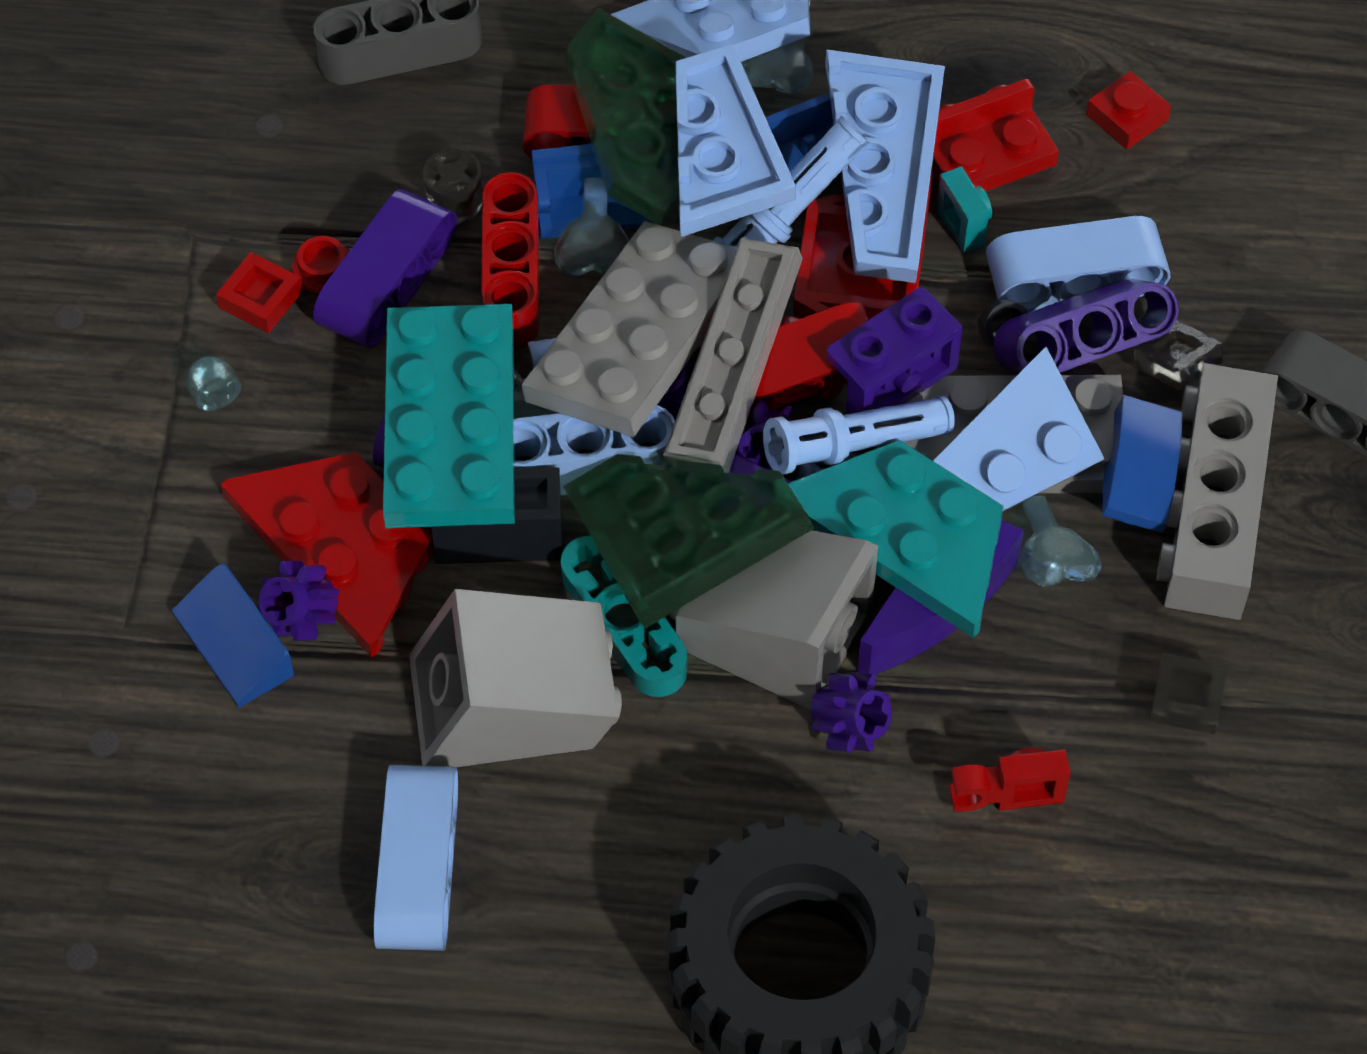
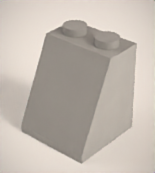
M736 516L725 536L715 535L707 546L701 562L703 572L695 585L685 584L678 593L670 615L671 619L676 621V633L684 643L687 653L810 710L813 694H816L821 687L829 685L828 674L831 672L837 673L872 612L878 545L867 540Z
M454 589L409 654L422 766L462 767L593 749L612 725L618 721L622 707L621 692L617 686H614L610 663L613 648L612 636L610 631L605 629L601 603Z

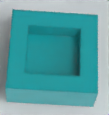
M962 166L940 174L936 208L939 216L963 254L984 247L988 220L992 218V207L987 193L980 185H973Z

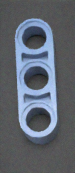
M1129 216L1012 232L994 239L986 249V257L997 299L1017 302L1025 307L1028 312L1119 280L1137 279L1166 285L1171 277L1156 223L1151 218L1145 216Z
M657 405L636 435L632 437L561 413L514 419V459L522 456L531 457L532 459L526 461L514 460V469L559 467L561 495L654 485L670 477L676 468L675 466L668 465L663 456L675 420L670 412ZM649 442L658 445L646 447L639 444ZM586 449L593 450L595 452L589 454H580L577 451Z
M389 765L374 911V943L376 949L445 951L458 807L457 767Z

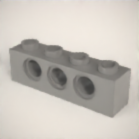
M1203 363L1198 386L1186 385L1181 407L1182 423H1188L1191 426L1189 438L1181 437L1177 475L1183 476L1181 491L1174 490L1166 526L1175 528L1173 544L1162 543L1156 574V581L1168 582L1164 607L1241 620L1251 587L1278 375ZM1216 434L1227 436L1230 439L1220 438ZM1206 486L1218 487L1224 490V492L1213 491ZM1198 539H1208L1218 545H1206Z

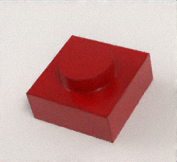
M1129 71L1088 100L1086 115L1127 150L1169 120L1171 105L1132 71Z
M250 252L216 293L219 309L269 334L301 295L303 286L300 276Z

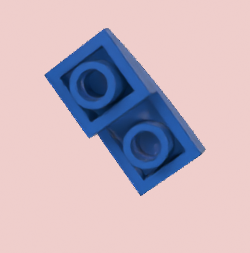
M1122 396L1114 411L1113 455L1103 474L1102 516L1163 533L1168 523L1176 483L1181 445L1182 412L1130 396Z

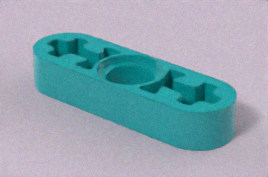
M584 536L570 542L561 555V573L564 588L573 600L601 603L605 629H608L612 636V656L629 680L641 693L652 697H664L678 691L687 677L686 647L614 546L603 538ZM587 561L592 567L601 565V579L606 588L600 594L599 584L593 575L587 570L579 573L580 563ZM618 604L633 605L642 613L639 622L627 628H620L610 624L605 616L609 609ZM648 637L649 649L659 661L669 659L668 671L662 672L657 666L647 668V653L642 643Z

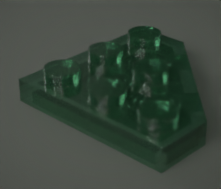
M597 8L569 43L565 62L608 196L661 226L679 201L676 61L686 57L604 10Z
M617 454L563 486L644 629L815 529L781 472L775 470L756 469L754 475L727 473L718 464L674 460L671 467L645 464L641 456Z

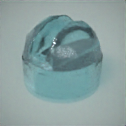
M204 356L194 362L188 372V390L197 407L202 410L214 411L232 403L241 391V382L233 367L226 360L219 357Z

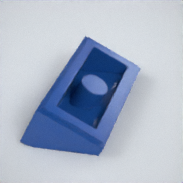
M224 562L212 569L172 610L173 616L238 709L295 676L288 650Z

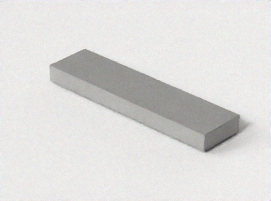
M740 237L663 454L668 465L724 477L728 476L803 260L798 247Z

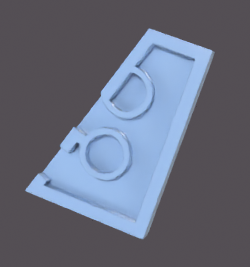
M733 44L676 61L681 237L796 200V185Z
M1045 347L933 461L1002 504L1003 511L1103 461L1104 457L1047 347Z

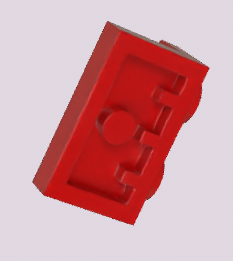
M1024 79L1010 85H998L985 94L957 104H946L939 108L931 168L938 183L940 181V174L962 166L974 186L980 185L985 191L1057 165L1059 150L1032 109L1035 89L1029 79Z

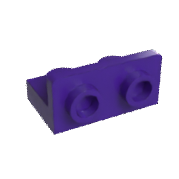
M917 288L827 348V360L848 381L846 414L905 404L958 368L963 326L925 288Z

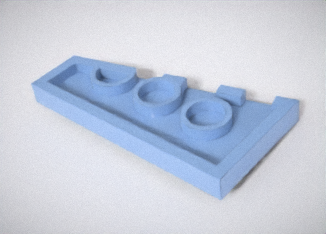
M827 50L825 66L833 123L835 124L840 116H843L870 142L840 172L855 275L916 283L945 66Z

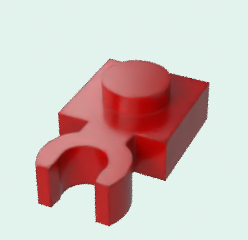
M1028 747L1017 750L1009 756L999 757L998 766L995 767L963 765L952 768L953 784H949L953 811H973L992 803H997L999 811L1064 803L1071 774L1066 749L1045 751L1038 747Z

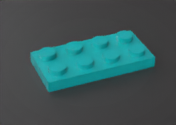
M512 304L387 308L383 490L385 528L515 524Z

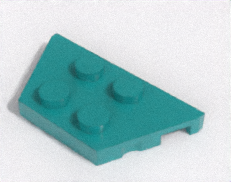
M901 440L783 485L774 492V508L804 528L867 540L878 545L876 575L970 637L974 638L979 633L986 592L989 587L993 567V557L1002 523V504Z

